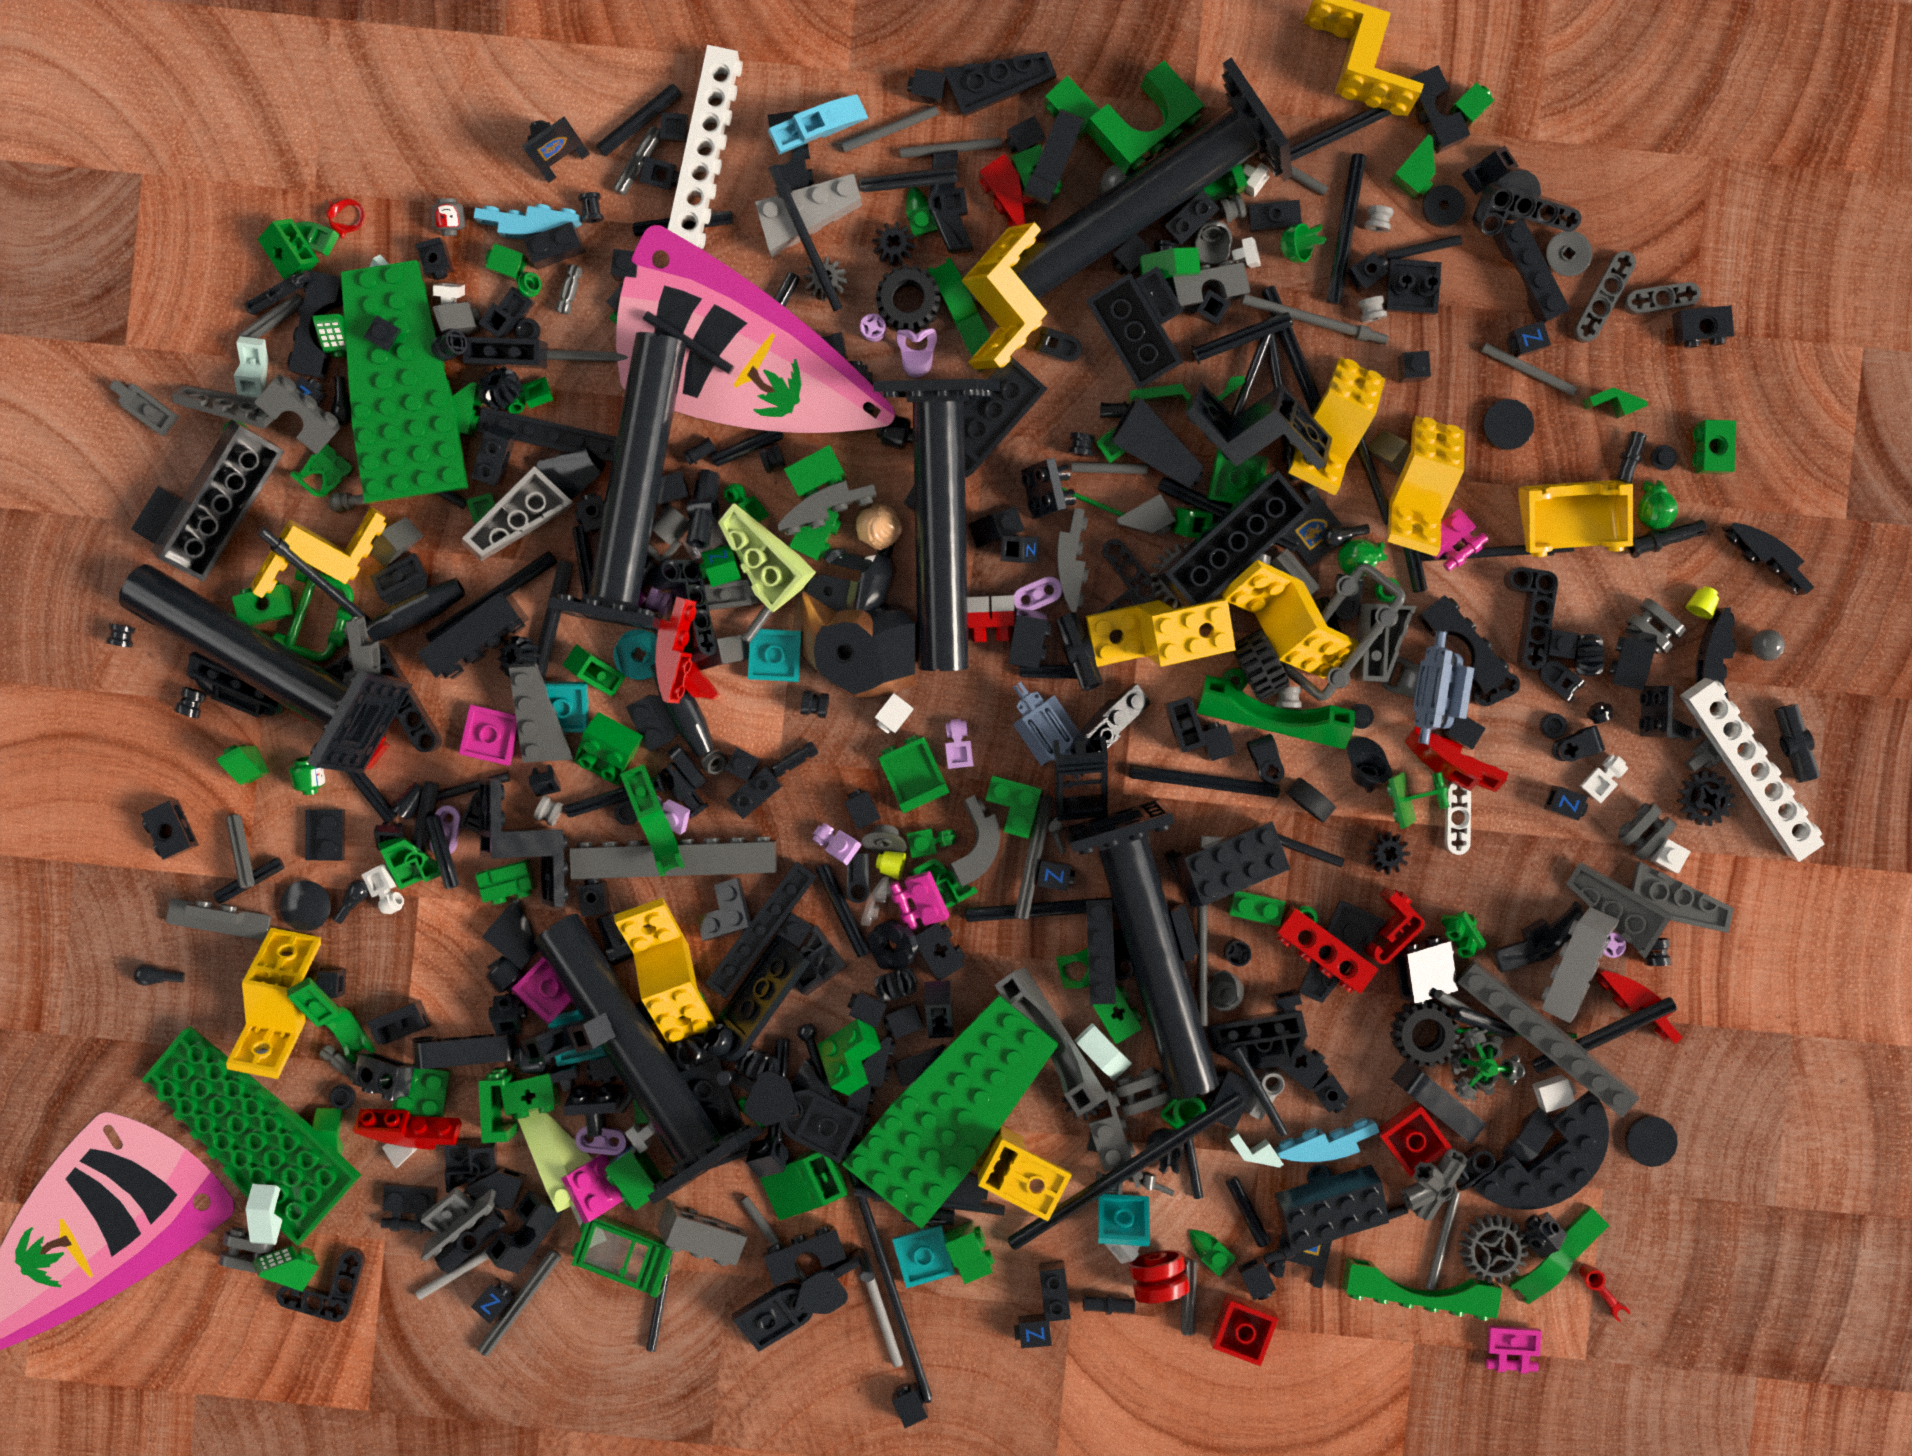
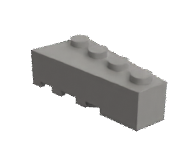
M854 174L801 188L791 193L809 235L818 232L832 221L835 222L862 206ZM778 196L755 202L772 258L780 254L779 252L800 242V237L782 198L779 199Z
M534 466L462 538V545L481 562L569 510L572 506V501Z
M1590 907L1579 921L1574 920L1568 933L1572 935L1569 943H1564L1559 954L1560 957H1563L1561 964H1556L1550 975V978L1554 979L1551 987L1547 985L1542 994L1541 1000L1545 1002L1541 1010L1571 1023L1590 986L1588 982L1592 980L1600 964L1598 958L1602 957L1610 942V939L1607 938L1616 928L1619 922L1618 919Z

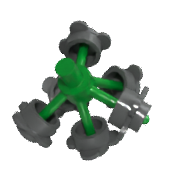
M1478 1027L1474 1029L1469 1028L1467 1032L1463 1033L1465 1038L1459 1040V1043L1465 1042L1467 1049L1475 1046L1477 1054L1480 1056L1478 1062L1472 1060L1470 1052L1465 1051L1462 1044H1458L1457 1050L1450 1052L1453 1054L1450 1059L1447 1058V1063L1451 1065L1453 1074H1459L1460 1070L1466 1071L1470 1066L1476 1067L1474 1069L1475 1076L1471 1080L1465 1076L1459 1081L1456 1079L1452 1080L1456 1086L1454 1088L1455 1092L1464 1100L1470 1098L1475 1101L1477 1099L1475 1094L1478 1092V1089L1484 1091L1486 1095H1492L1495 1091L1494 1084L1499 1080L1498 1071H1500L1502 1078L1506 1079L1509 1085H1515L1516 1080L1525 1075V1069L1520 1063V1057L1515 1054L1511 1056V1059H1504L1501 1065L1497 1066L1493 1059L1503 1055V1050L1501 1049L1503 1039L1499 1035L1486 1037L1484 1034L1488 1032L1487 1029L1479 1031Z

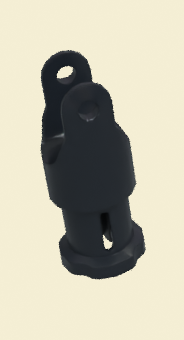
M674 762L669 763L667 768L661 771V777L678 802L681 801L685 808L690 810V819L709 806L708 803L702 801L695 791L696 788Z

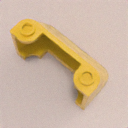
M1618 480L1518 487L1526 551L1531 553V556H1547V552L1556 548L1601 545L1608 547V551L1617 552L1624 551L1626 546H1633V484Z

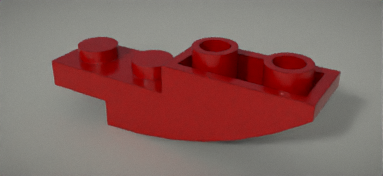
M676 597L670 621L660 620L656 642V673L662 699L667 703L678 704L684 695V682L692 666V654L683 650L689 641L688 631L691 621H693L696 615L695 605L697 602L681 597Z
M1415 726L1405 740V744L1429 768L1436 773L1442 772V777L1466 790L1471 791L1475 785H1478L1496 793L1507 781L1508 772L1476 760L1471 756L1461 754L1463 745L1451 739L1430 733L1429 744L1418 743L1421 728Z
M1597 968L1595 972L1598 976L1596 981L1604 990H1610L1615 995L1613 1001L1622 1010L1626 1008L1635 1012L1638 1009L1642 1010L1662 1000L1654 992L1628 977L1601 968ZM1672 1013L1651 1022L1656 1027L1653 1030L1654 1033L1663 1042L1667 1040L1676 1044L1683 1038L1667 1020V1017Z
M360 1108L353 1132L392 1145L434 1150L436 1144L456 1145L462 1122L460 1118L411 1116L409 1110Z

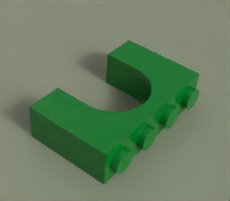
M1165 60L1145 75L1140 86L1162 113L1163 125L1160 128L1149 132L1133 129L1109 104L1091 116L1086 125L1085 131L1124 175L1128 174L1131 170L1135 172L1146 163L1145 159L1150 155L1153 157L1157 156L1164 149V144L1169 140L1171 142L1176 141L1183 134V129L1187 126L1192 128L1202 118L1200 114L1205 105Z

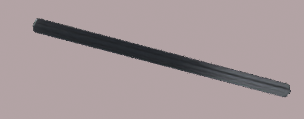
M1234 1092L1056 1206L1049 1221L1039 1217L1008 1237L1010 1247L1013 1250L1019 1249L1244 1105L1243 1097L1240 1093Z

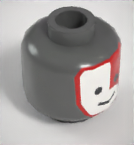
M436 199V203L431 205L432 228L436 231H441L442 236H457V231L465 228L464 206L461 203H457V199Z

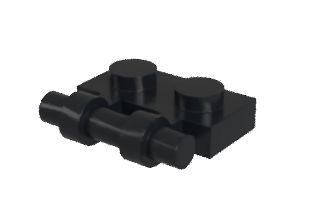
M385 1184L382 1211H392V1218H382L381 1228H389L390 1231L399 1232L400 1229L413 1230V1233L420 1234L423 1231L432 1232V1229L421 1222V1218L427 1210L436 1204L437 1187ZM402 1212L415 1213V1219H402Z

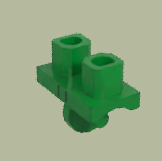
M1461 911L1455 915H1442L1441 922L1446 928L1445 934L1449 940L1456 943L1458 946L1457 953L1461 958L1472 957L1475 955L1476 950L1485 948L1486 942L1475 927L1477 920L1473 915L1467 914L1466 911Z

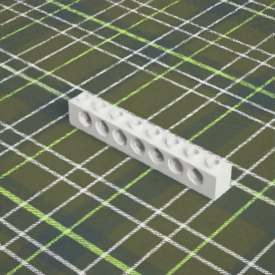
M707 45L668 226V230L700 249L704 248L706 234L703 233L704 225L709 224L711 218V209L708 208L710 199L714 200L717 185L713 184L715 174L719 175L721 171L722 160L719 159L720 150H725L727 135L724 134L725 126H730L732 119V110H729L730 103L735 101L737 96V86L734 84L736 76H741L743 62L739 60L738 51ZM719 74L727 76L724 81L719 82L715 80V77ZM715 98L722 100L718 106H712L709 103ZM708 123H715L717 125L712 131L704 129ZM704 147L712 149L710 154L705 156L700 155L699 151ZM697 172L706 173V177L702 180H695L693 178ZM693 196H698L701 198V201L697 205H691L688 203L689 199ZM687 221H694L696 223L695 227L691 230L684 229L683 225Z
M1702 679L1680 695L1681 699L1788 857L1800 862L1824 845L1820 838V835H1822L1820 829L1813 822H1809L1806 817L1808 815L1807 810L1801 803L1795 801L1793 789L1786 782L1783 783L1779 777L1781 775L1779 768L1773 762L1768 761L1765 756L1768 754L1766 749L1760 742L1754 740L1752 728L1745 721L1742 722L1738 716L1740 713L1738 707L1732 701L1727 700L1724 695L1726 690L1723 685L1717 680ZM1716 702V710L1710 713V705ZM1730 722L1729 731L1724 733L1723 728L1725 724ZM1741 743H1744L1743 751L1738 754V746ZM1757 763L1758 768L1756 772L1751 774L1752 766ZM1771 783V790L1765 794V787ZM1785 804L1784 811L1779 814V807ZM1798 824L1797 831L1792 834V828Z

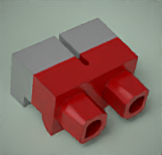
M1014 595L991 596L992 619L989 616V596L967 597L968 629H971L973 642H987L986 628H996L997 641H1010L1011 627H1014Z

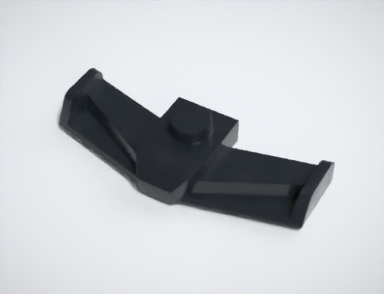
M958 150L934 153L932 169L957 168ZM955 182L930 185L929 196L927 197L929 213L935 219L948 252L952 254L972 252L973 245L960 216L968 215L964 187L955 188Z
M1577 901L1572 903V907L1550 926L1547 921L1541 918L1521 929L1523 941L1497 949H1489L1494 965L1503 973L1539 961L1543 962L1554 956L1563 947L1565 942L1571 940L1572 935L1568 933L1574 920L1579 921L1584 915L1581 904Z

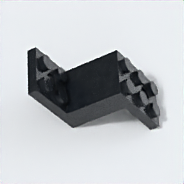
M1202 382L1193 387L1185 411L1189 421L1197 425L1204 432L1207 440L1214 443L1221 450L1222 455L1227 460H1231L1236 467L1283 434L1292 446H1296L1306 462L1313 464L1317 470L1326 465L1332 437L1283 384L1236 417Z
M478 779L480 856L487 858L540 856L541 904L551 907H565V901L568 899V888L564 885V875L567 874L568 866L567 861L564 860L567 837L566 834H563V829L551 827L502 829L501 826L505 825V812L501 810V800H504L505 797L504 785L501 784L500 779Z

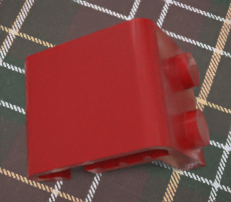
M1385 888L1379 896L1396 913L1377 933L1388 942L1382 948L1373 942H1370L1365 947L1367 956L1380 964L1390 962L1425 926L1424 920L1409 905L1412 901L1402 891L1399 892L1397 889L1393 891Z

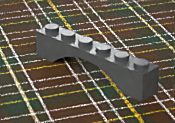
M1024 967L1016 970L995 984V987L1004 999L1057 1041L1058 1046L1050 1058L1058 1072L1064 1095L1077 1116H1081L1109 1098L1027 968Z

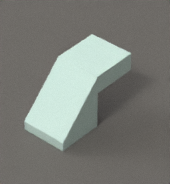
M239 336L236 343L240 364L234 374L237 394L258 398L265 390L269 360L265 339Z
M1093 1023L1074 1040L1113 1081L1132 1065L1129 1059Z
M1232 1130L1227 1134L1244 1161L1279 1168L1284 1165L1267 1139L1248 1149L1236 1130Z
M252 1184L246 1205L251 1243L276 1245L282 1219L274 1214L280 1188L276 1185Z

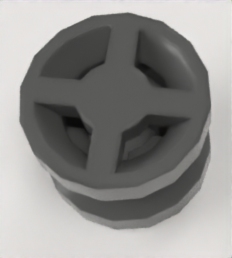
M1238 192L1234 193L1231 198L1218 199L1219 210L1226 224L1232 222L1236 217H1246V208Z

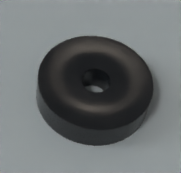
M1450 185L1434 187L1428 192L1422 203L1424 218L1429 224L1438 228H1446L1455 224L1461 218L1465 208L1462 194ZM1445 203L1447 210H1442L1439 204Z

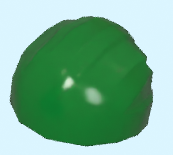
M1301 223L1287 228L1280 240V249L1284 257L1288 261L1297 264L1307 262L1311 257L1314 245L1324 244L1327 240L1324 236L1317 235L1322 230L1323 225L1317 224L1309 228L1306 224Z
M1656 480V485L1650 481H1644L1642 490L1647 493L1639 503L1638 517L1642 524L1653 530L1664 529L1675 520L1678 513V504L1674 497L1667 492V488L1661 480Z
M1353 539L1346 542L1338 553L1339 567L1348 575H1351L1354 569L1363 563L1376 567L1378 562L1387 560V555L1383 553L1385 543L1382 541L1373 544L1365 539Z

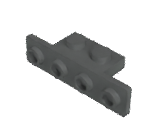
M173 898L169 902L166 922L178 926L264 940L270 929L271 916L238 910L237 906L230 904L215 906L208 900H196V902Z
M1107 1086L1104 1087V1090L1109 1096L1107 1100L1112 1114L1088 1122L1104 1172L1114 1170L1130 1160L1132 1155L1136 1154L1132 1141H1126L1123 1132L1128 1130L1124 1116L1118 1117L1115 1108L1120 1106L1116 1092H1110ZM1139 1171L1132 1176L1136 1188L1141 1187L1139 1180L1143 1179L1142 1171Z
M456 1187L422 1215L421 1222L436 1232V1234L426 1241L421 1259L426 1261L432 1255H438L447 1243H453L462 1231L473 1227L477 1219L482 1215H488L495 1205L493 1201L496 1192L491 1189L475 1202Z

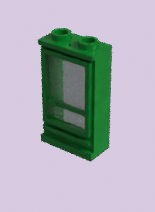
M602 1214L589 1223L584 1224L582 1221L579 1230L582 1233L580 1241L575 1243L571 1252V1256L574 1257L572 1266H578L648 1293L655 1298L662 1293L664 1287L661 1285L664 1277L670 1270L671 1265L669 1262L672 1253L675 1251L668 1249L661 1237Z

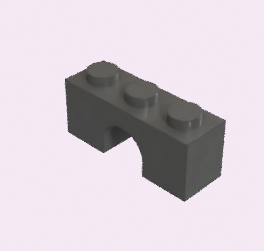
M1233 260L1220 263L1219 267L1211 268L1210 265L1200 266L1201 273L1197 276H1173L1167 281L1183 309L1194 308L1203 302L1201 292L1203 285L1211 287L1216 294L1227 301L1242 299L1244 294L1250 293L1244 262L1234 264Z
M280 374L254 402L274 420L284 411H293L300 415L303 420V429L296 438L315 454L321 451L341 427L333 414L324 412L317 406V402L311 396L301 393L292 380L282 377Z

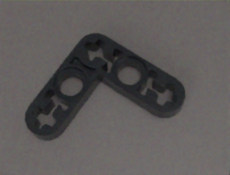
M1118 539L1107 541L1103 546L1102 554L1128 590L1098 613L1107 612L1110 607H1113V610L1118 609V603L1122 599L1129 600L1132 606L1148 603L1156 596L1157 587H1151V584L1154 582L1128 548ZM1110 544L1114 547L1117 545L1120 547L1118 554L1122 558L1125 554L1129 557L1118 567L1114 564L1119 561L1115 555H1108L1110 550L1108 546ZM1130 563L1136 567L1137 572L1134 577L1127 578L1123 575L1122 569L1125 564ZM1141 574L1145 578L1140 580L1142 585L1145 587L1149 585L1151 587L1149 591L1150 597L1146 595L1141 597L1139 595L1141 591L1139 585L1135 584L1132 587L1130 584L1137 580Z
M350 1248L341 1255L330 1293L306 1286L303 1292L283 1285L276 1294L277 1302L284 1308L332 1322L342 1321L349 1315L365 1264L364 1253L358 1248ZM353 1255L355 1256L354 1260L358 1263L352 1266L350 1272H346L350 1265V1261L347 1258ZM345 1278L351 1282L352 1287L350 1291L340 1289V1279ZM289 1289L292 1290L291 1295L296 1296L291 1300H287L288 1295L284 1294ZM303 1293L305 1294L302 1299L297 1298L300 1297ZM309 1296L319 1298V1308H311L308 1305ZM326 1304L327 1306H330L325 1311H323ZM340 1304V1309L344 1311L338 1315L336 1314V1309L331 1307Z

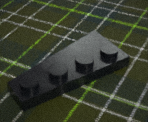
M1047 51L1015 56L1012 59L1006 60L996 59L990 60L987 63L964 64L962 67L943 68V73H946V80L963 118L1053 80L1057 76Z
M1339 899L1326 927V931L1360 955L1387 921ZM1328 945L1322 946L1319 949V957L1326 958L1329 956L1330 947ZM1312 960L1298 992L1323 1003L1340 982V979L1335 975L1331 978L1318 970L1321 965ZM1343 961L1340 964V973H1345L1351 966L1349 961Z

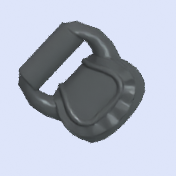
M1397 657L1388 682H1381V685L1388 692L1403 694L1408 698L1415 699L1420 665L1414 664L1407 658ZM1399 662L1403 665L1402 672L1396 686H1390L1389 684Z

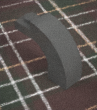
M974 795L962 802L975 827V844L965 857L949 864L959 888L983 875L993 863L999 848L1000 831L995 814L985 818L983 814L986 812L985 806L981 799L976 800Z

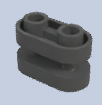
M1645 598L1639 606L1644 613L1641 616L1633 613L1626 621V624L1629 626L1627 629L1657 635V645L1654 653L1659 654L1661 652L1666 654L1673 646L1668 640L1669 637L1672 635L1675 638H1680L1686 631V628L1652 599ZM1653 620L1663 630L1659 632L1649 622Z
M1654 802L1642 804L1635 812L1637 816L1631 822H1625L1618 829L1620 833L1618 839L1625 846L1632 843L1636 845L1632 853L1639 860H1643L1652 854L1674 831L1677 825L1670 817L1660 820L1658 817L1662 810ZM1652 825L1653 828L1642 838L1640 835Z
M1149 1067L1142 1070L1139 1076L1132 1078L1131 1075H1127L1117 1079L1118 1083L1114 1085L1117 1097L1125 1096L1127 1100L1120 1105L1124 1116L1135 1115L1172 1100L1168 1089H1160L1159 1084L1165 1081L1162 1070ZM1150 1089L1151 1093L1136 1098V1092Z
M232 1227L229 1231L224 1232L222 1243L228 1246L229 1250L220 1252L218 1264L228 1268L256 1273L253 1261L258 1257L264 1256L265 1253H272L274 1245L251 1243L246 1229ZM240 1249L254 1252V1254L240 1252Z

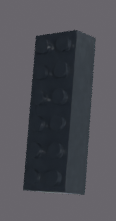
M231 420L152 547L151 551L158 559L204 582L280 460L284 450L240 423Z
M1279 471L1267 473L1157 573V576L1184 607L1212 601L1310 511V508Z

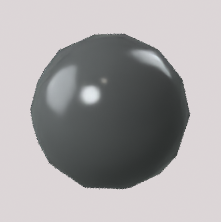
M1761 630L1752 638V652L1760 660L1772 661L1779 658L1784 652L1785 642L1783 636L1775 630Z

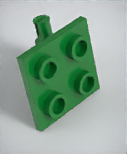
M1400 772L1389 778L1387 791L1389 797L1394 800L1393 817L1395 822L1399 823L1400 829H1404L1416 821L1412 804L1414 799L1436 795L1439 809L1450 807L1446 793L1449 792L1448 786L1444 785L1442 772L1431 774L1435 789L1410 794L1405 772Z

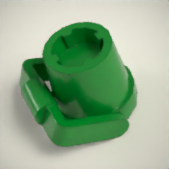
M1198 1096L1189 1099H1172L1164 1106L1160 1115L1176 1130L1205 1112L1206 1108ZM1172 1107L1173 1115L1170 1112H1168V1110H1170Z

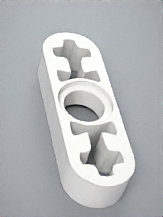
M1451 782L1447 785L1449 792H1446L1450 807L1445 808V847L1449 852L1461 855L1470 848L1471 791L1459 786L1460 789L1464 790V795L1459 796V803H1465V807H1451V803H1457V796L1452 795V790H1456L1457 785ZM1457 810L1462 811L1465 817L1460 825H1455L1451 820L1452 813ZM1451 828L1464 829V833L1459 832V840H1463L1464 843L1458 847V850H1456V846L1451 844L1457 838V832H1451Z

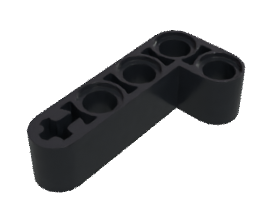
M1063 109L1059 110L1034 173L1031 174L1025 188L1023 203L1047 212L1083 125L1084 118Z
M1499 182L1489 183L1484 188L1472 218L1474 226L1488 236L1496 235L1501 231L1508 214L1569 232L1578 228L1582 220L1580 212L1565 202ZM1502 191L1500 199L1494 201L1496 194ZM1524 199L1523 205L1517 208L1519 201ZM1547 205L1546 211L1540 215V210ZM1560 213L1567 217L1561 219L1558 217V215ZM1492 216L1491 222L1484 226L1485 220Z
M666 560L651 568L647 574L648 582L655 589H670L673 605L675 604L676 597L697 601L695 605L696 615L693 621H691L688 631L689 641L683 651L692 654L691 661L693 663L713 655L716 651V640L700 566L693 560Z
M1518 567L1507 571L1504 576L1506 588L1515 592L1527 593L1517 663L1522 669L1536 670L1542 668L1547 659L1558 578L1550 571ZM1516 572L1520 573L1523 577V582L1520 586L1516 585L1513 581ZM1541 576L1545 577L1548 581V586L1545 590L1539 586ZM1538 601L1544 606V611L1541 615L1535 611V604ZM1534 626L1540 631V637L1537 640H1534L1531 636V629ZM1529 645H1538V648L1529 647ZM1528 655H1532V657H1535V662H1531V660H1528Z
M495 1033L436 1039L434 1036L416 1037L412 1039L413 1065L416 1069H430L514 1060L516 1048V1034L496 1036Z
M1407 1059L1390 1078L1470 1144L1487 1125Z

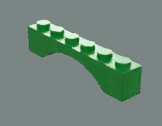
M1206 675L1198 697L1196 712L1197 714L1341 749L1346 748L1354 730L1355 711L1332 705L1315 709L1295 710L1264 704L1249 697L1232 681Z
M1348 1257L1346 1258L1342 1283L1343 1290L1352 1299L1363 1300L1364 1297L1373 1298V1301L1381 1304H1388L1389 1301L1398 1302L1399 1306L1405 1308H1414V1305L1422 1306L1424 1310L1430 1312H1439V1309L1447 1310L1449 1314L1462 1317L1465 1313L1484 1321H1488L1489 1317L1498 1319L1502 1288L1497 1282L1487 1283L1485 1280H1478L1476 1278H1470L1461 1284L1446 1289L1419 1290L1404 1286L1390 1279L1372 1261Z

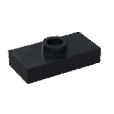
M1300 200L1249 205L1250 232L1287 229L1292 225L1301 224Z

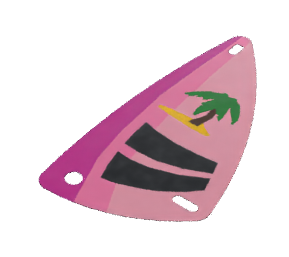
M654 225L646 229L631 259L637 265L636 278L625 277L617 314L616 350L617 353L628 357L626 360L617 361L620 382L624 390L626 388L636 332L655 333L656 336L660 334L666 335L643 320L645 313L649 311L734 366L733 371L728 375L686 348L674 408L676 412L742 428L792 433L856 431L885 427L892 423L895 417L892 405L879 392H874V387L842 355L783 305L723 262L665 227ZM658 250L665 251L669 256V264L662 269L657 268L652 262L653 254ZM870 402L881 410L876 419L863 409L864 403Z
M105 1112L96 1116L61 1153L40 1180L20 1210L0 1247V1350L47 1331L93 1308L177 1257L232 1215L234 1201L216 1176L197 1157L165 1134L143 1123L117 1114ZM105 1125H111L123 1143L121 1149L117 1150L113 1147L103 1131ZM203 1193L209 1196L211 1203L207 1210L199 1211L194 1207L193 1199L197 1194Z

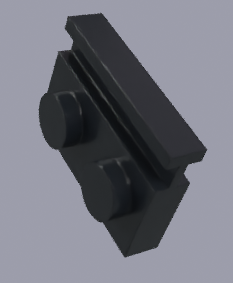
M345 809L305 810V860H345Z

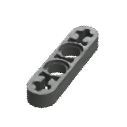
M1621 251L1610 260L1574 326L1573 334L1577 341L1588 343L1599 335L1635 268L1636 259L1631 252ZM1625 258V264L1628 267L1623 268L1619 274H1615L1620 267V263L1617 260L1620 261ZM1607 279L1616 282L1617 289L1614 293L1606 291L1604 283ZM1594 302H1601L1604 305L1605 311L1602 315H1597L1593 312L1592 305ZM1590 320H1594L1595 322L1589 328L1592 334L1584 336V330L1581 327L1587 326Z

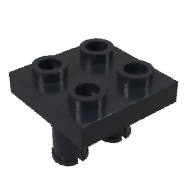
M1390 259L1388 263L1389 273L1387 277L1385 311L1428 315L1438 314L1442 262Z
M1055 458L1046 459L1021 470L1022 484L1026 490L1027 506L1031 512L1032 520L1064 510L1066 506L1076 503V497L1067 498L1075 495L1074 490L1062 491L1060 482L1070 479V472L1062 473L1069 470V466L1067 464L1057 466Z
M604 1083L598 1087H590L588 1084L576 1086L574 1090H571L564 1105L565 1116L585 1115L587 1136L597 1137L602 1135V1127L606 1125V1113H616L624 1095L623 1085Z

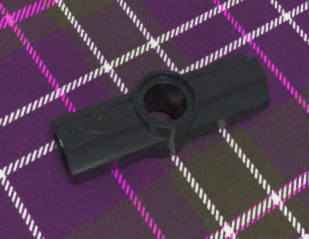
M704 469L697 473L694 496L687 503V514L690 520L686 543L698 549H704L710 545L713 520L718 519L720 512L717 496L721 476L718 472H713L709 469Z
M1068 613L1056 619V625L1064 643L1063 649L1070 667L1073 666L1081 690L1090 691L1102 685L1103 680L1094 660L1095 653L1089 638L1085 637L1077 614Z
M1798 704L1775 709L1774 713L1782 735L1779 739L1780 747L1784 755L1789 758L1796 783L1817 779L1820 777V773L1812 751L1815 748L1814 739L1810 731L1805 729Z
M493 1207L488 1215H482L477 1219L473 1227L470 1229L466 1228L453 1243H450L434 1257L437 1266L447 1274L452 1272L507 1223L504 1214L499 1209ZM466 1235L473 1236L476 1240V1245L467 1243Z

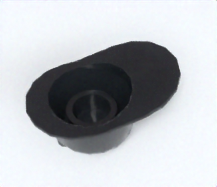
M1356 737L1349 741L1347 754L1351 762L1350 774L1352 780L1357 785L1363 787L1367 793H1371L1374 788L1389 781L1393 773L1382 747L1366 737Z

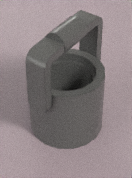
M669 503L654 518L652 530L671 547L661 557L657 554L658 551L649 544L647 553L650 559L655 558L660 563L668 560L680 547L681 543L679 540L688 531L689 520Z

